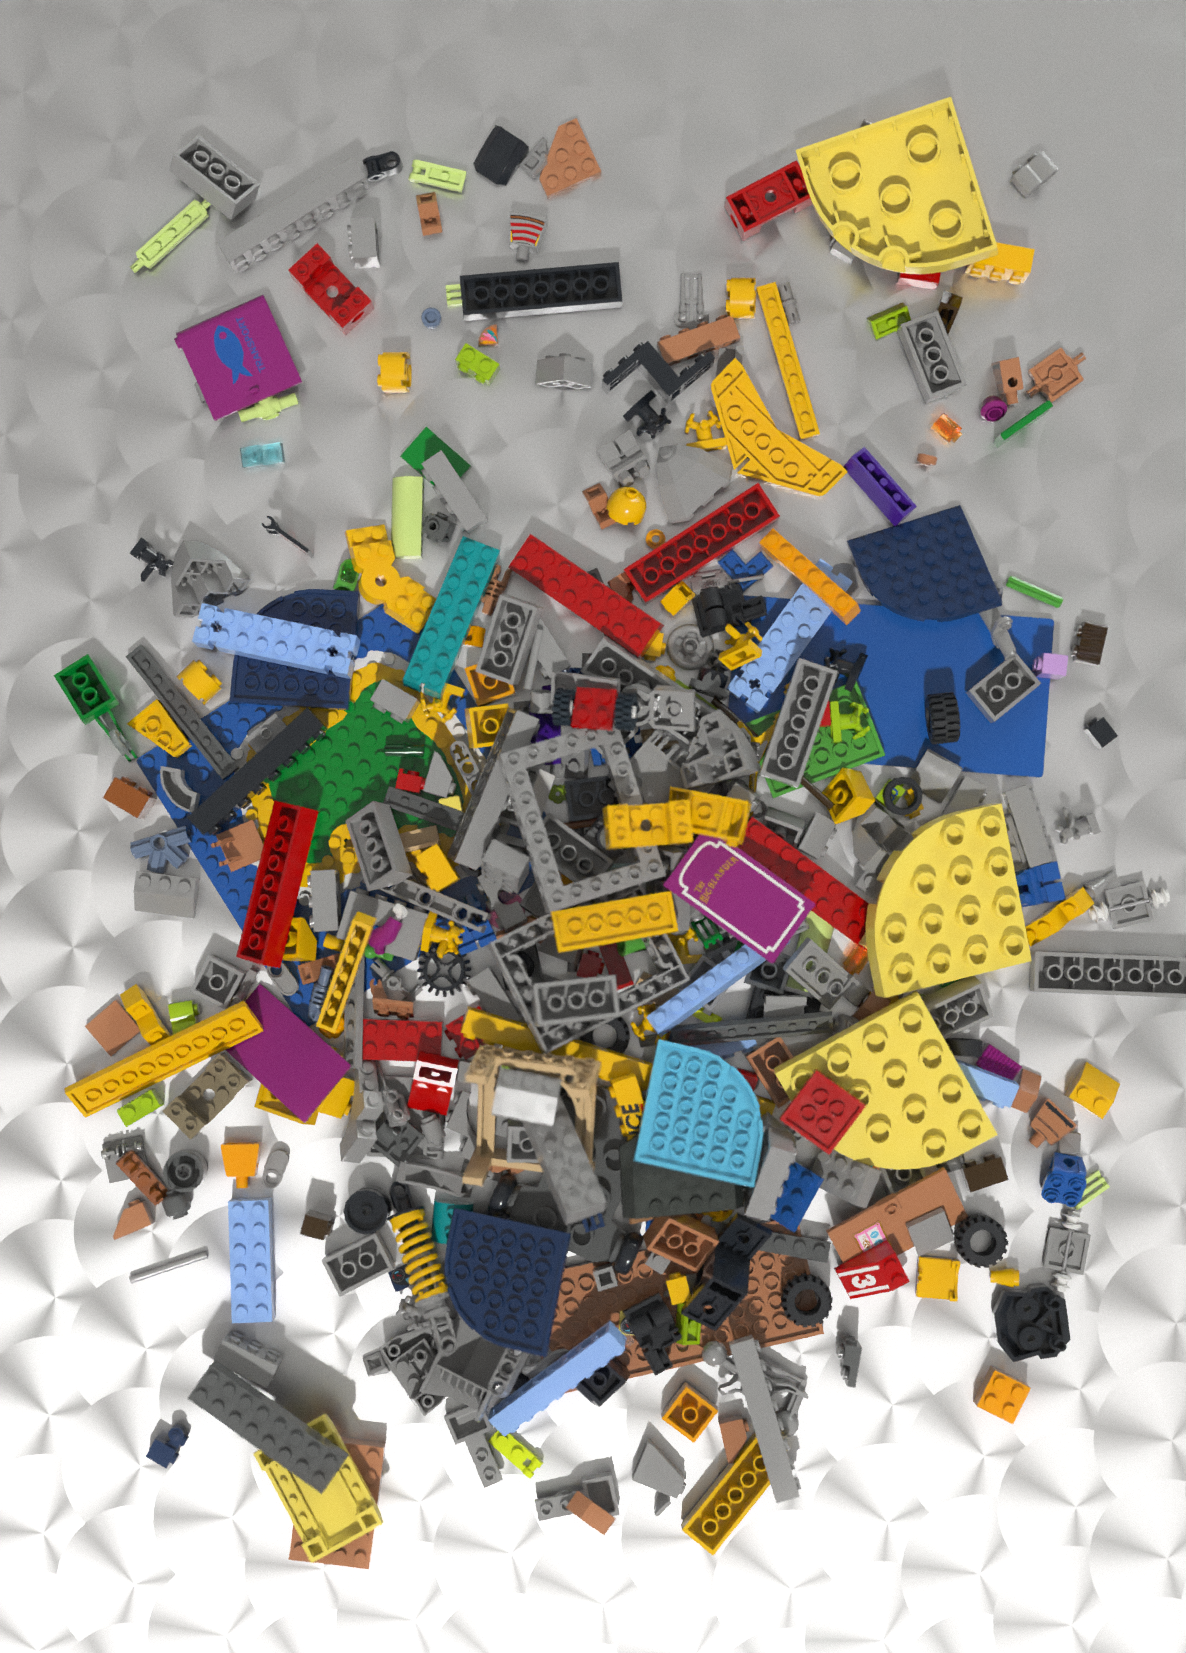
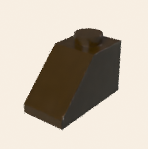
M944 290L936 311L938 310L948 335L960 309L963 297Z

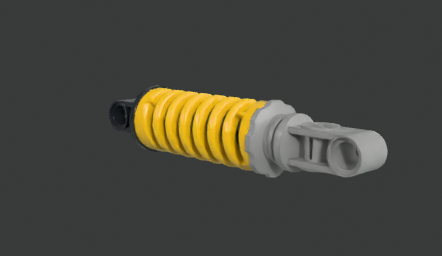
M394 1181L389 1189V1195L395 1214L389 1216L388 1221L392 1224L393 1232L399 1233L395 1240L401 1244L398 1248L399 1252L405 1254L401 1259L402 1263L409 1264L405 1268V1272L411 1275L408 1279L409 1284L415 1285L411 1292L413 1295H419L414 1301V1306L422 1307L423 1317L429 1320V1327L439 1354L448 1357L457 1350L458 1342L452 1320L448 1314L451 1311L450 1306L446 1302V1299L450 1296L447 1289L448 1285L440 1282V1280L445 1278V1275L437 1273V1270L441 1269L442 1266L440 1263H434V1259L438 1258V1254H431L430 1250L435 1247V1243L425 1244L424 1241L431 1238L432 1234L431 1232L424 1234L421 1232V1229L427 1228L429 1224L428 1222L419 1224L420 1221L424 1220L425 1207H415L408 1184ZM401 1186L404 1189V1194H396L394 1187ZM444 1341L451 1342L453 1346L452 1351H445L442 1344Z

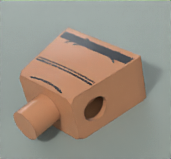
M1019 357L991 363L998 394L1005 393L1007 405L1019 403L1017 390L1023 389Z
M1048 1098L1030 1124L1036 1132L1028 1140L1036 1148L1045 1140L1053 1146L1078 1126Z

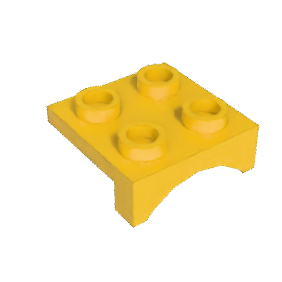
M919 1256L915 1296L958 1302L957 1287L961 1261L959 1259Z

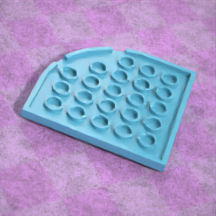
M657 1040L633 1161L753 1188L762 1147L763 1122L761 1120L759 1104L752 1088L735 1067L722 1060L721 1057L702 1049Z

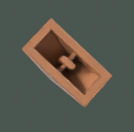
M1022 1069L1017 1081L1019 1089L1012 1103V1108L1024 1113L1029 1111L1038 1097L1042 1076Z

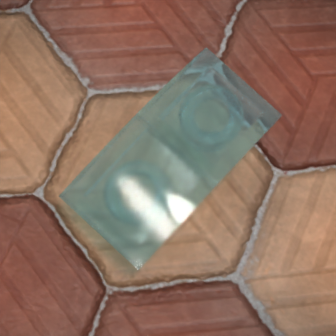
M283 443L240 448L242 468L285 463Z

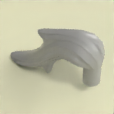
M549 1349L547 1357L534 1364H531L533 1355L529 1353L521 1369L522 1373L529 1378H533L569 1352V1350L558 1349L552 1352Z

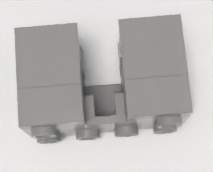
M356 888V891H350L336 938L346 940L357 911L377 918L375 925L383 926L389 917L394 918L396 916L393 912V907L399 903L407 909L408 914L405 918L400 919L403 925L395 941L386 946L385 952L416 961L421 948L423 927L429 914L427 910L419 906H414V909L406 907L407 903L395 900L394 903L388 902L387 897L378 894L373 897L369 895L370 891Z

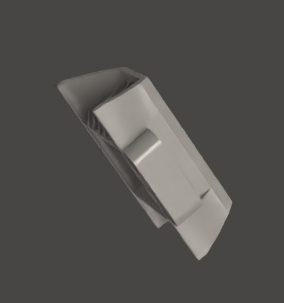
M457 1313L453 1321L454 1333L458 1342L457 1350L448 1357H444L438 1352L419 1392L453 1398L477 1410L478 1413L475 1421L480 1422L493 1395L499 1398H505L509 1395L529 1353L521 1352L519 1355H515L513 1349L498 1346L485 1340L476 1331L472 1330ZM444 1341L442 1344L445 1351H452L453 1346L451 1342ZM508 1364H512V1372L506 1374L505 1367ZM502 1382L504 1388L502 1392L497 1393L496 1386Z

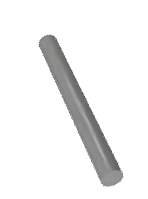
M206 1251L129 1276L130 1283L134 1284L207 1259L208 1254Z

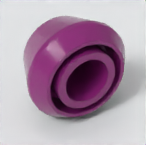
M988 396L982 402L981 417L991 422L998 421L1006 414L1007 405L998 396Z

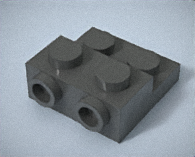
M843 1335L841 1343H837L836 1354L842 1363L840 1375L843 1376L847 1387L855 1388L862 1347L858 1340H855V1337L851 1335Z

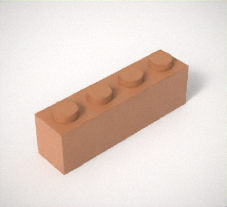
M722 315L717 317L714 322L708 323L706 321L698 324L695 329L685 328L680 330L678 335L661 337L660 341L657 342V349L661 357L671 367L696 358L702 353L707 354L709 351L713 352L719 348L738 343L740 335L733 317Z

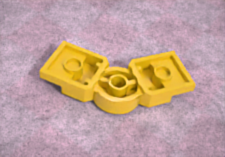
M385 525L346 530L345 537L354 571L361 573L358 588L362 597L375 605L384 604L383 608L386 614L419 634L430 616L436 598L424 591L425 587L410 577L400 578L397 570L391 566L395 556L391 540H388ZM375 581H381L384 586H378Z

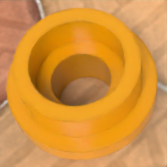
M658 529L651 530L646 535V544L651 549H656L666 541L664 533ZM658 536L660 540L655 543L652 541V537Z

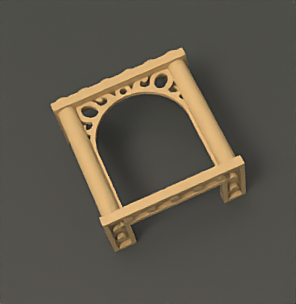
M491 1045L480 1046L466 1073V1082L478 1083L477 1142L473 1155L463 1174L462 1183L483 1186L492 1165L543 1172L539 1163H507L506 1149L495 1148L496 1116L491 1115L496 1091L495 1087L497 1086L496 1079L499 1077L500 1072L499 1066H507L511 1070L562 1079L561 1086L569 1093L575 1105V1131L594 1172L596 1162L592 1161L596 1082L601 1069V1061H595L591 1058L579 1059L573 1056H556L552 1053H534L530 1050L518 1051L512 1048H495ZM566 1075H574L571 1083H567L564 1080Z

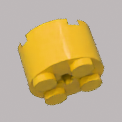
M756 278L727 279L728 297H730V299H726L727 316L755 319L756 291L754 289Z
M383 352V354H378V366H381V374L377 375V384L381 386L384 393H409L410 390L407 387H411L412 367L407 364V359H410L408 352Z
M199 659L198 661L193 660L176 677L179 680L183 678V685L198 700L203 698L201 702L205 705L222 689L220 687L222 683L214 674L210 676L206 672L208 668Z

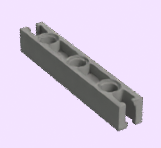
M409 879L403 880L392 888L384 887L379 889L481 933L485 932L487 926L478 927L471 923L474 914L483 915L482 920L485 921L486 919L490 920L492 915ZM429 893L431 900L425 904L422 898L424 894ZM465 908L468 913L467 917L460 919L459 912Z

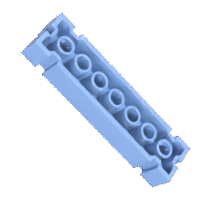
M821 558L815 565L845 592L853 583L852 580L842 573H839L838 576L831 572L833 567ZM802 583L762 638V641L757 645L762 650V656L743 665L739 670L743 675L740 678L735 676L726 690H729V693L737 699L740 696L744 697L747 700L745 705L758 714L768 700L765 694L767 692L770 694L774 692L832 611ZM756 680L759 688L751 689L749 681L753 682Z
M201 604L198 619L202 624L201 627L196 626L192 640L197 647L213 650L215 645L220 652L328 674L329 670H332L335 676L352 679L355 663L351 658L352 655L357 656L361 642L356 635L341 632L340 637H337L333 630L225 608L223 613L217 606ZM219 626H221L222 629H218V632H216V629L219 628ZM335 650H337V651H338V654H337V655L334 654V657H333V656L331 655V653L334 652Z

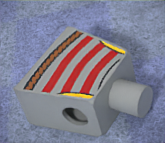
M510 211L509 243L510 248L517 249L516 260L525 262L528 259L529 252H538L547 228V217Z

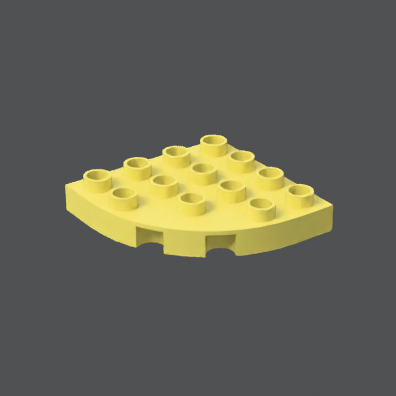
M951 97L796 150L811 202L820 221L841 246L863 261L879 268L899 273L931 274L960 268L998 255L996 240Z
M991 803L956 811L931 820L911 833L914 839L902 851L892 852L876 879L883 883L877 904L869 903L867 909L866 945L876 996L886 998L1032 961L1001 803Z
M917 990L774 1068L777 1078L791 1101L814 1070L817 1069L866 1104L865 1109L834 1150L867 1165L887 1169H917L933 1166L953 1159L998 1135Z

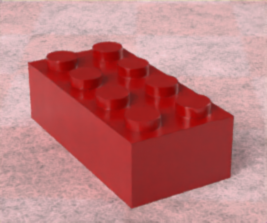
M363 1018L362 1060L417 1062L419 1052L442 1056L444 1021Z

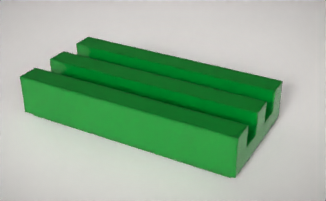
M705 915L703 919L690 923L706 949L709 948V943L716 944V939L723 940L714 922ZM704 920L708 921L715 934L711 935L703 922ZM700 923L708 938L705 939L703 937L702 933L697 927V924Z

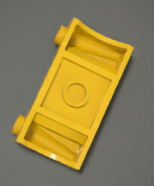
M670 786L669 801L690 800L692 833L720 838L726 841L725 845L731 847L743 844L752 805L749 801Z

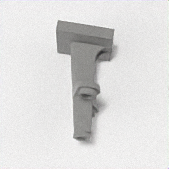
M1002 580L994 581L1000 598L1002 599L1004 587ZM997 607L980 612L979 615L991 634L993 644L1001 650L1006 661L1015 659L1017 657L1016 649L1007 631L1012 627V619L1008 616L1001 617Z

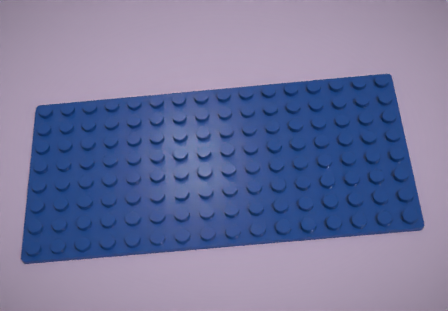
M744 595L745 601H746V600H749V599H752V598H755V597H758V596H748V595ZM763 597L767 608V615L754 619L751 626L758 629L759 635L762 638L791 599ZM858 604L861 612L848 625L831 612L798 657V659L801 658L824 666V658L830 657V647L839 651L844 648L847 649V653L843 654L841 658L851 662H856L860 653L868 655L857 683L865 704L869 709L870 717L885 756L864 764L916 768L926 750L930 749L962 767L961 772L1038 778L1043 776L1050 678L1036 677L1041 684L999 719L990 723L965 693L1005 661L1001 650L993 644L991 634L979 613L953 621H918L900 616L884 606ZM1008 616L1013 622L1012 627L1007 631L1015 646L1016 653L1035 675V672L1032 671L1033 660H1036V657L1043 653L1052 654L1054 621L1047 618ZM739 620L740 625L734 628L740 634H746L749 628ZM755 636L751 639L756 645L760 643ZM797 660L772 694L769 692L765 694L768 700L758 714L745 705L747 700L744 697L740 696L737 699L730 693L728 708L745 723L781 710L785 698L783 693L785 691L784 686L790 683ZM742 666L731 671L730 683L735 676L740 678L743 675L739 671ZM840 674L832 690L846 685L848 677ZM756 680L753 682L749 681L751 689L759 688ZM953 692L957 699L960 715V737L958 742L932 744L926 727V697L928 694Z

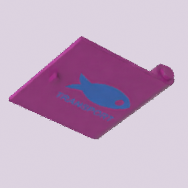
M264 295L177 332V337L174 338L178 349H183L214 421L302 383Z

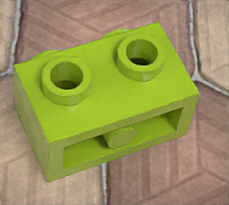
M465 343L455 359L457 368L465 374H472L474 379L481 384L486 383L490 386L500 371L499 363Z

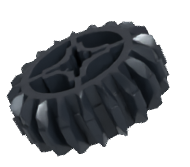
M438 944L434 945L436 951L438 949ZM430 948L428 951L429 956L424 953L422 954L426 961L418 962V964L424 965L423 968L417 969V972L424 973L423 976L418 978L419 980L425 978L427 981L422 986L426 987L429 984L431 986L428 989L429 993L436 989L435 996H438L440 991H443V997H446L448 990L451 996L455 995L454 988L461 992L462 989L459 984L467 986L463 979H470L471 977L465 974V971L469 972L472 970L470 967L465 968V964H469L470 960L463 961L462 959L467 954L460 956L454 952H448L447 954H451L455 958L449 963H445L438 958L436 951L433 952ZM431 959H433L437 966V970L430 977L428 973V966ZM451 963H453V965L450 966L447 970L449 973L448 975H445L444 973L443 975L440 974L436 976L438 973H440V966L442 964H444L445 967L446 965L449 966ZM460 963L461 974L456 981L452 974V969ZM444 977L452 985L446 987L439 986L434 981Z

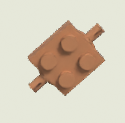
M1059 348L1028 370L1035 383V386L1026 391L1027 395L1030 394L1028 397L1032 398L1041 392L1048 401L1050 400L1053 403L1081 383L1084 378L1079 373L1077 365L1086 360V357L1083 356L1084 354L1081 352L1072 359L1066 355L1062 348Z

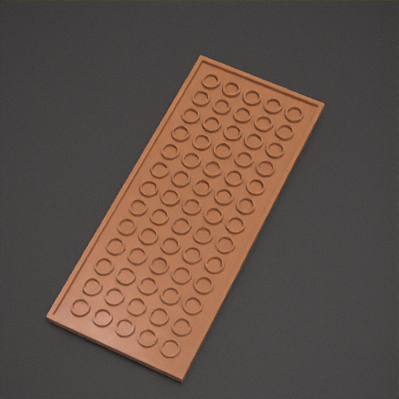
M775 1220L760 1223L774 1232L802 1237L800 1226H798L795 1232H792ZM644 1249L638 1252L628 1274L623 1275L615 1271L618 1286L598 1291L593 1268L611 1262H588L564 1268L548 1350L550 1349L553 1352L558 1349H568L570 1351L609 1321L619 1329L620 1311H624L658 1292L668 1307L676 1325L677 1304L672 1305L670 1296L664 1297V1292L668 1288L666 1278H669V1274L680 1272L681 1274L697 1272L671 1261L661 1275L645 1264L644 1260L650 1250ZM758 1251L750 1260L748 1295L716 1331L701 1324L700 1344L681 1345L675 1342L664 1348L673 1365L670 1369L704 1362L702 1350L711 1341L722 1343L727 1350V1355L730 1356L732 1352L729 1341L752 1335L753 1340L758 1339L760 1348H765L824 1334L823 1326L820 1323L815 1324L816 1327L808 1326L807 1328H804L802 1325H795L785 1315L781 1306L780 1295L783 1292V1286L787 1284L786 1281L788 1279L792 1280L794 1275L800 1276L801 1273L810 1275L807 1259ZM810 1289L802 1290L795 1298L796 1307L802 1311H809L817 1304L815 1291ZM705 1306L707 1309L713 1308L712 1306ZM624 1335L626 1337L625 1350L621 1355L615 1357L627 1367L630 1373L628 1379L652 1374L653 1371L641 1351L643 1349L640 1348L635 1336ZM576 1388L569 1389L565 1393H570L578 1390Z

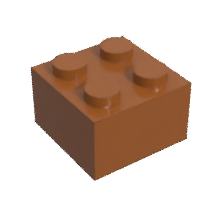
M115 777L103 799L132 816L145 820L157 800L153 797L154 793L144 787L139 786L137 788L135 786L137 783L127 777Z

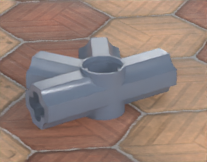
M188 825L131 842L130 850L135 859L149 855L146 870L155 873H165L167 860L176 869L180 868L188 860L189 855L179 846L193 841L192 832ZM159 837H161V838L164 839V841H165L164 847H161V846L159 845V843H158Z

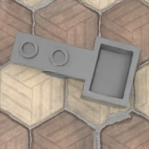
M465 1406L444 1415V1419L455 1445L465 1442L482 1485L486 1488L503 1481L491 1445L484 1434L493 1430V1425L488 1421L489 1414L487 1409L481 1421L477 1422L475 1417L478 1411Z
M602 1472L582 1477L583 1489L578 1491L612 1516L620 1515L611 1472ZM566 1490L554 1496L535 1499L534 1503L538 1522L572 1515L573 1513L566 1506L577 1491Z

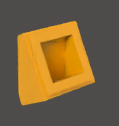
M472 625L464 645L482 648L486 629Z

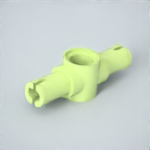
M295 393L280 398L271 396L255 403V406L238 411L241 422L258 417L259 419L270 420L279 416V412H282V409L297 405L298 401Z

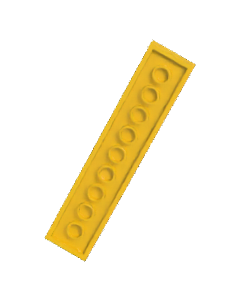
M242 1001L65 1087V1094L86 1118L263 1032L262 1024L246 1002Z

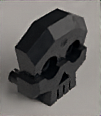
M1044 1284L1028 1286L1026 1290H1002L992 1311L995 1340L1013 1362L1038 1356L1040 1359L1053 1358L1066 1350V1344L1071 1339L1066 1300L1055 1294ZM1025 1305L1030 1306L1028 1311L1023 1310ZM1047 1317L1049 1321V1326L1043 1323V1321ZM1029 1335L1034 1336V1339L1032 1341L1027 1340V1337Z

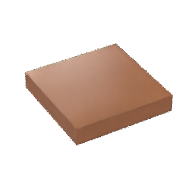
M117 1000L113 1001L85 1026L110 1056L117 1053L140 1033L137 1023Z

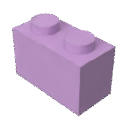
M1043 653L1037 656L1036 660H1033L1032 671L1035 672L1036 677L1060 679L1066 676L1068 656Z

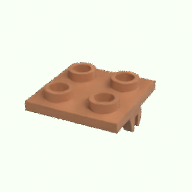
M254 820L217 834L218 841L211 844L212 848L221 846L226 860L219 862V866L229 865L231 872L259 861L264 845Z
M374 979L370 981L375 1014L380 1017L393 1015L404 1020L409 1019V1017L414 1018L413 1002L390 1000L386 996L380 979L376 986L374 985Z

